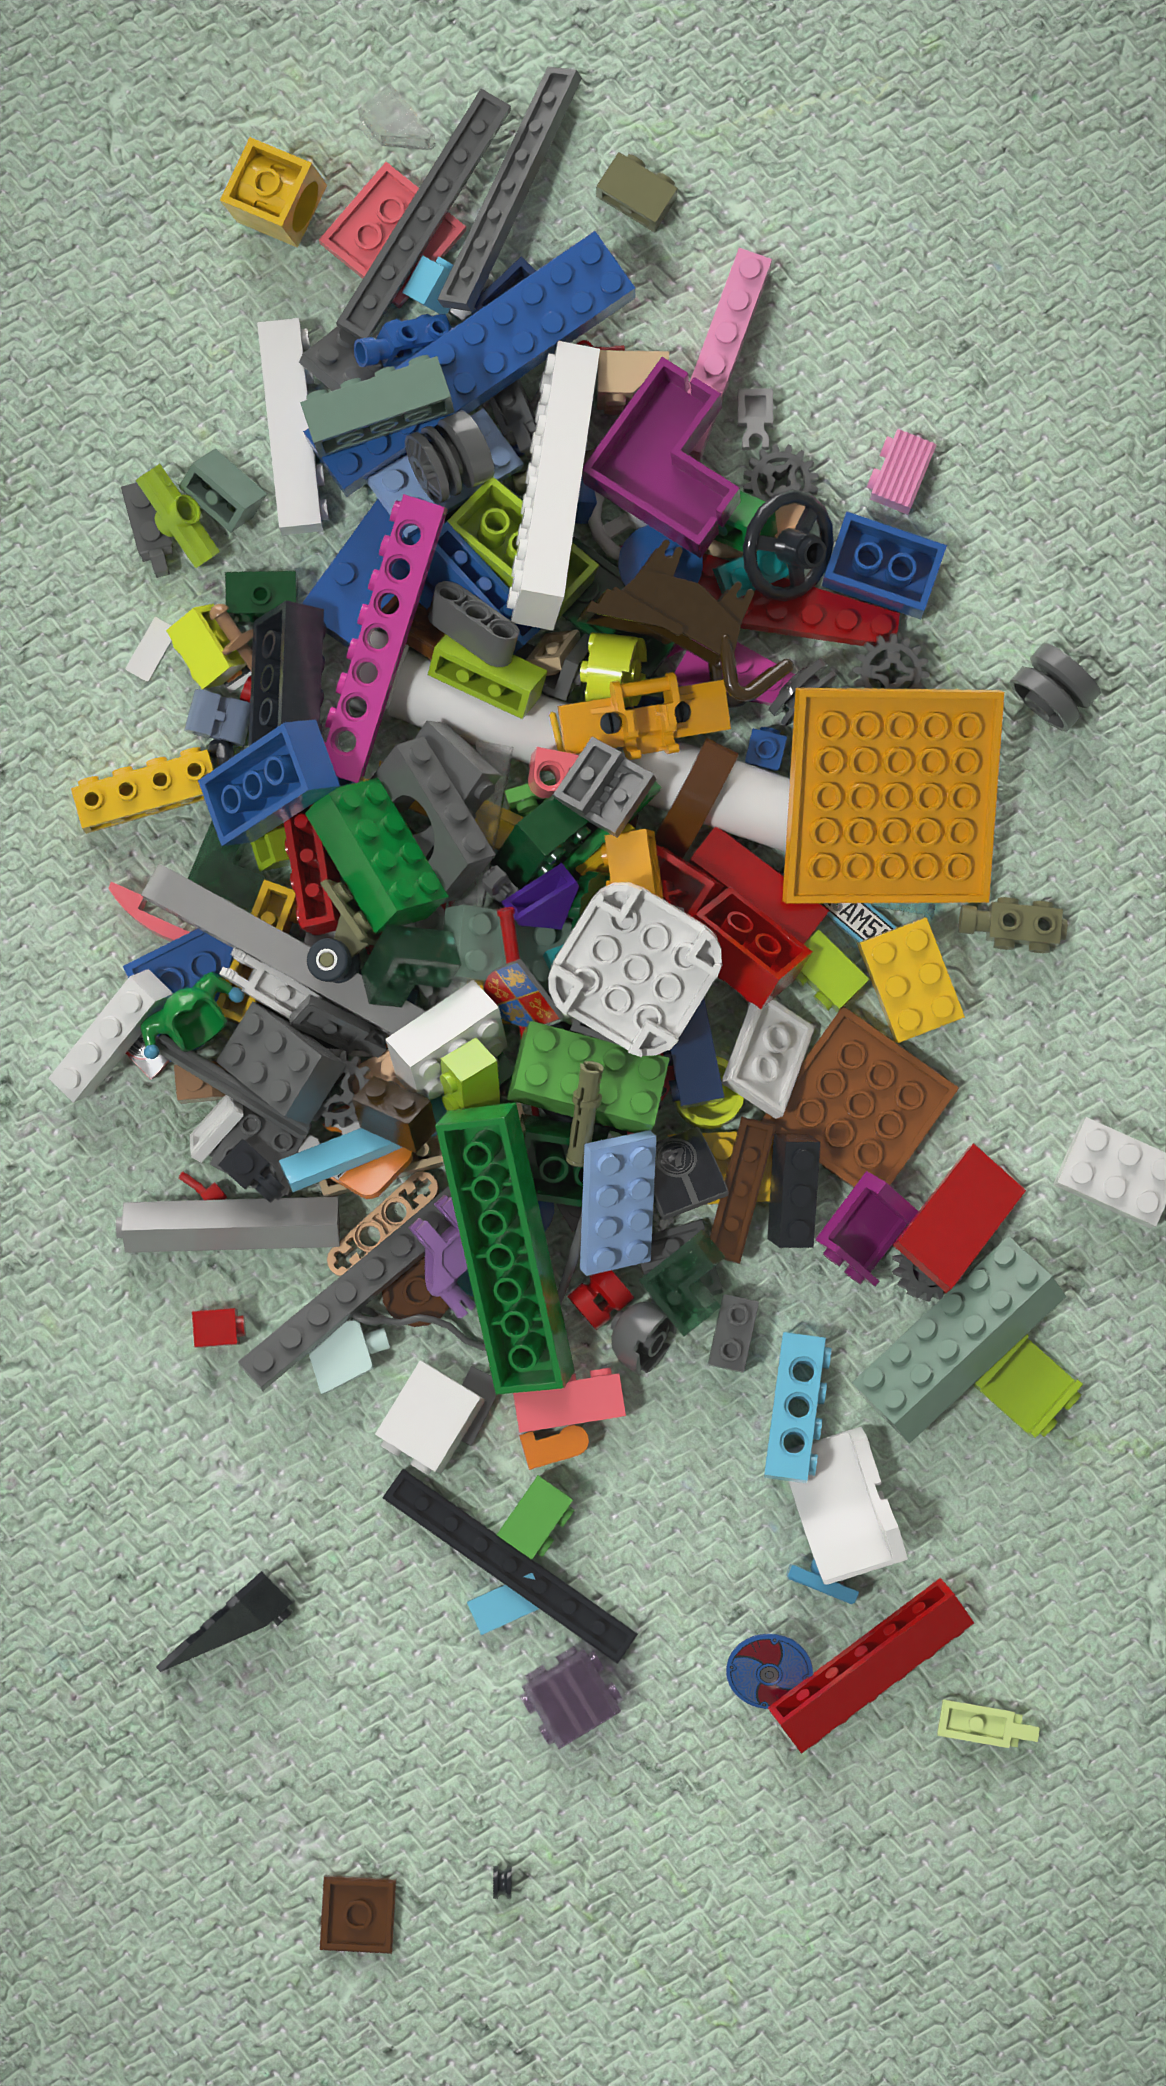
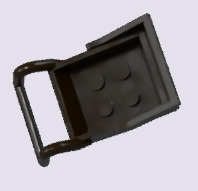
M664 540L659 548L653 551L635 578L622 590L614 587L612 590L607 589L596 602L591 601L578 617L577 622L649 636L665 645L673 642L708 663L710 682L724 680L727 690L728 708H738L748 701L758 698L794 668L792 660L783 659L773 667L766 669L746 686L743 687L739 684L734 653L741 623L754 595V590L749 589L744 598H737L736 594L742 587L741 582H736L730 590H725L719 599L716 600L700 584L673 577L682 554V548L677 547L672 556L666 557L665 550L670 545L669 540Z

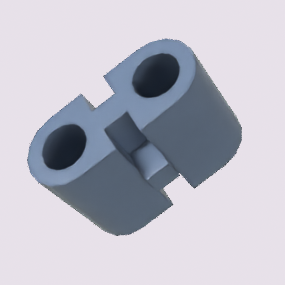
M195 689L184 731L208 739L225 740L231 742L234 746L244 747L249 729L250 703L231 697L226 698L213 692Z

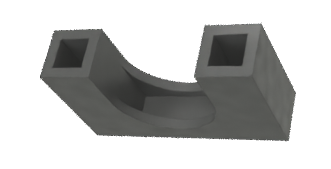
M426 721L415 739L422 736L425 737L475 819L476 812L483 802L494 793L495 785L502 775L447 723ZM407 825L427 861H429L433 854L435 843L432 825L419 834Z
M422 736L397 744L371 779L379 778L399 812L408 810L415 800L421 804L431 821L434 832V851L428 862L449 896L442 904L461 898L496 854L425 737Z

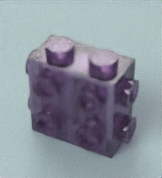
M572 1646L556 1656L557 1664L547 1670L542 1664L524 1675L527 1682L522 1684L525 1692L520 1695V1698L528 1712L532 1714L536 1711L544 1723L538 1728L547 1744L550 1746L555 1743L558 1749L563 1748L620 1713L621 1709L618 1704L624 1701L614 1683L611 1682L606 1685L599 1672L605 1668L595 1651L588 1654L584 1647L577 1651L575 1646Z

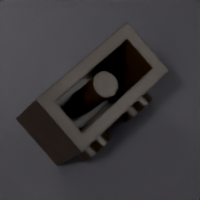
M373 1076L352 1098L360 1128L412 1152L417 1153L436 1132V1120L430 1100L420 1093L415 1094L401 1088L393 1081H385Z

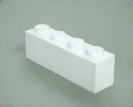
M149 969L130 976L48 1079L73 1103L92 1095L141 1035L140 1025L148 1016L162 1009L167 999L173 993Z

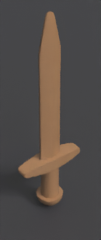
M224 604L214 605L210 610V619L217 621L230 641L222 653L228 655L237 650L252 672V650L247 642L253 637V629L241 633L227 612L229 608Z

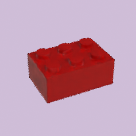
M730 886L699 910L693 917L707 926L716 935L721 946L722 966L718 978L727 982L742 994L747 1001L753 1003L759 1009L765 1007L795 981L813 952Z

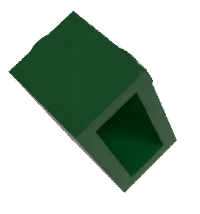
M296 570L225 572L226 606L229 608L227 612L234 623L239 626L254 625L255 620L284 601L298 603V576Z

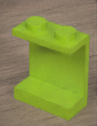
M1026 1334L983 1374L973 1386L1031 1438H1036L1039 1434L1045 1437L1058 1423L1054 1418L1063 1407L1068 1411L1079 1400L1082 1394L1078 1390L1083 1383L1078 1379L1074 1380L1030 1341L1028 1339L1029 1335Z

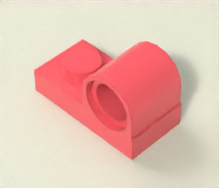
M537 747L531 754L528 785L530 790L540 798H550L579 755ZM541 771L551 772L555 776L556 784L553 786L545 785L541 781L539 773Z

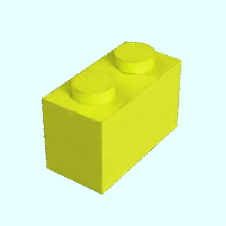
M214 604L192 608L166 630L172 640L174 649L182 656L190 669L192 678L199 684L202 690L224 684L247 665L237 650L228 655L222 653L230 641L217 621L210 619V610Z

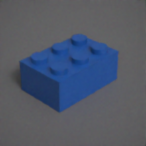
M846 511L821 586L921 620L947 545Z

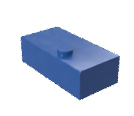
M379 499L373 504L302 603L324 609L326 633L348 649L351 640L359 638L362 625L357 624L360 610L363 604L369 605L373 591L368 590L370 578L374 569L380 571L381 563L376 558L379 556L384 536H391L395 523L390 521V514ZM421 531L409 538L402 534L406 545L416 544L421 537ZM388 594L382 599L381 609L391 600L394 594Z
M316 719L281 724L198 780L221 846L256 841L340 786Z

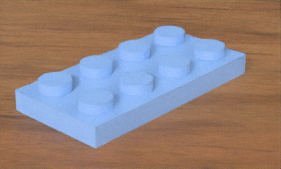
M484 408L471 415L490 449L495 472L493 477L501 482L521 470L523 462ZM407 454L369 476L367 484L390 515L395 501H401L403 494L443 506L448 509V514L462 506L484 484L483 482L473 488H468L462 483L460 494L456 496L449 495L448 500L442 503H435L420 486L411 468ZM411 525L405 528L403 534L406 538H409L419 532L420 529L418 526Z
M650 1130L586 1143L584 1145L580 1270L586 1276L651 1261L656 1136Z

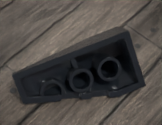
M268 1569L262 1570L226 1602L227 1605L206 1620L199 1627V1630L184 1640L156 1668L162 1672L262 1629L271 1622L279 1626L293 1613L289 1606L295 1600Z

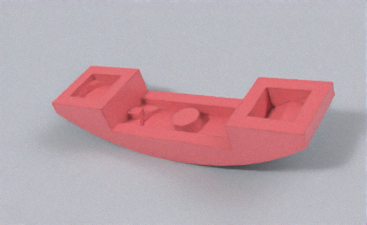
M110 883L108 889L114 898L135 921L147 930L170 942L190 933L144 912L143 909L147 902L145 898L118 884Z

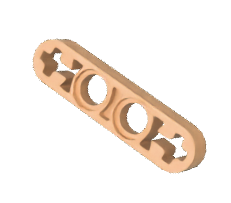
M423 1171L411 1175L340 1241L339 1247H333L327 1257V1264L330 1270L339 1277L349 1270L343 1266L339 1269L335 1267L339 1262L336 1256L339 1253L345 1256L353 1250L348 1245L353 1239L357 1247L367 1255L439 1195V1184L435 1177ZM420 1180L422 1183H426L429 1180L431 1184L428 1188L431 1193L427 1197L419 1194L413 1200L419 1206L413 1210L410 1203L401 1195L406 1191L409 1197H411L417 1191L415 1186L417 1181ZM393 1203H401L406 1207V1216L400 1222H391L387 1218V1209ZM367 1227H375L380 1232L379 1242L374 1246L368 1247L361 1242V1233ZM356 1252L349 1261L353 1266L362 1258Z

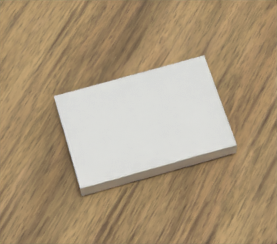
M775 999L762 1009L751 1003L721 1083L775 1119L782 1117L815 1026Z

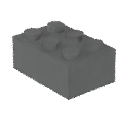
M256 1002L251 1003L216 1060L219 1065L281 1115L308 1125L346 1066V1063L309 1034L291 1026L290 1020L267 1006Z

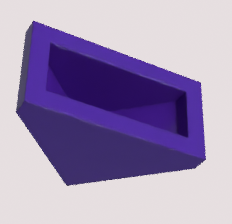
M561 863L501 902L504 907L515 908L514 920L518 925L562 929L579 885Z

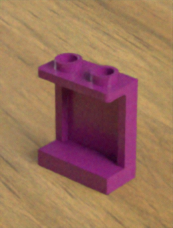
M866 1171L815 1240L826 1249L823 1255L838 1267L842 1263L847 1267L844 1273L859 1285L865 1280L876 1287L880 1281L871 1274L872 1270L906 1225L918 1213V1210L889 1184Z

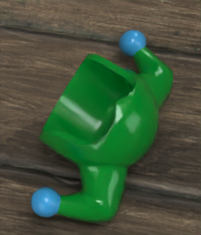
M214 972L204 974L192 988L176 991L167 999L162 1009L148 1016L140 1025L146 1047L144 1056L147 1059L158 1057L159 1049L155 1045L158 1034H168L183 1052H190L214 1038L227 1023L222 1010L214 1000L216 993H225L229 995L232 1002L239 1003L244 999V992L238 987H233Z

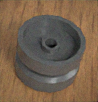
M1043 643L1030 658L1033 668L1022 666L1009 683L1017 696L1040 718L1051 726L1067 732L1080 718L1077 707L1089 708L1101 694V691L1094 679L1075 660L1057 647Z

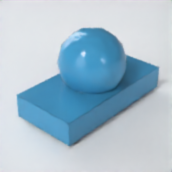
M814 1558L811 1563V1572L790 1564L786 1573L787 1578L849 1604H855L859 1594L857 1590L838 1582L824 1584Z

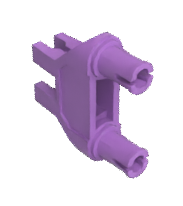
M443 1195L434 1205L451 1225L448 1229L439 1235L427 1221H422L420 1218L408 1228L425 1248V1282L427 1290L432 1296H441L455 1313L456 1317L462 1318L468 1314L465 1308L472 1310L476 1304L457 1283L458 1277L467 1270V1264L452 1197L448 1198L446 1195Z

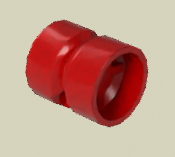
M612 1270L592 1274L590 1276L591 1283L588 1285L581 1283L567 1295L569 1300L596 1331L612 1318L611 1311L613 1309L620 1311L634 1299L631 1292ZM599 1293L604 1300L596 1305L593 1299Z

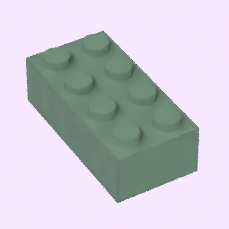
M422 355L408 362L409 366L397 370L394 366L386 367L375 372V377L364 381H361V378H354L343 382L340 385L341 389L329 393L323 389L308 394L306 396L307 400L300 402L319 458L454 413L451 395L438 357L430 358L429 355Z
M470 905L447 907L438 979L464 983L474 980L478 985L484 986L487 976L497 967L506 964L500 918L497 916V910ZM515 921L520 959L546 993L551 996L548 980L550 970L543 958V954L545 951L566 942L572 932V922L565 921L562 929L521 926Z

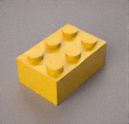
M922 917L857 943L894 1042H903L965 1018L927 917Z

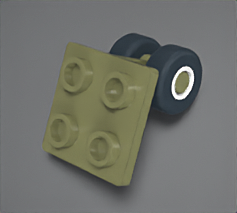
M325 879L321 882V885L340 912V918L334 939H321L311 946L307 954V966L310 973L318 980L339 984L349 981L356 973H359L361 967L359 952L369 945L379 947L384 941L379 933H375L350 889L342 882Z

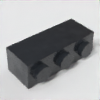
M774 1134L767 1239L779 1248H814L821 1142L809 1134Z

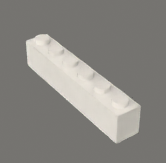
M299 318L257 322L279 529L282 536L323 531L322 520H329L327 500L320 499L319 486H325L323 464L316 465L315 452L304 435L303 431L308 429V425L300 402L307 400L306 396L309 394L308 384L314 383L313 374L299 363L304 350L310 348L308 328L301 329Z

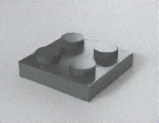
M338 326L305 351L299 360L303 367L331 391L341 389L340 385L350 379L361 378V381L373 378L375 377V372L386 368L383 367L381 360L377 365L360 367L354 356V343L358 338Z

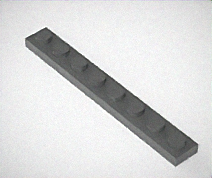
M547 67L437 299L443 307L473 311L581 82L582 77L577 70Z
M483 89L479 90L338 318L336 324L339 328L358 339L373 335L511 111V105Z
M449 1186L238 1361L239 1366L262 1392L425 1256L424 1246L408 1227L420 1218L422 1221H427L439 1235L448 1229L451 1225L435 1207L434 1203L443 1195H446L448 1198L451 1197Z

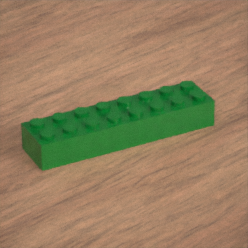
M508 1103L448 1110L435 1126L495 1393L498 1395L565 1388L575 1369L517 1104Z

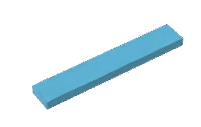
M442 1096L430 1100L436 1124L447 1112L442 1102ZM359 1128L281 1159L279 1162L292 1191L295 1192L378 1159L402 1147Z

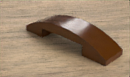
M708 738L705 740L692 764L689 774L655 833L656 845L667 848L683 859L738 758V753Z

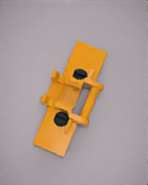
M674 672L666 673L665 677L620 684L619 681L610 682L611 697L557 706L564 752L571 754H580L591 737H594L613 748L622 747L625 757L628 760L641 759V754L664 751L666 754L678 753L680 751L679 744L675 743L674 738L731 729L724 680L678 687ZM663 692L665 702L663 704L625 710L623 698Z

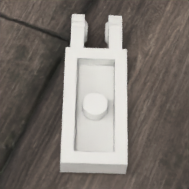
M234 948L231 953L234 959L254 969L248 980L230 968L223 967L219 973L225 979L241 987L242 992L290 1020L292 1012L309 994L322 999L320 995L299 984V982L294 981L284 973L268 966L264 962L256 960L237 948Z

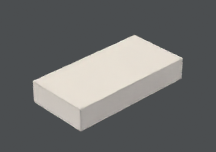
M227 1095L218 1102L190 1134L191 1158L201 1163L244 1116L242 1104Z

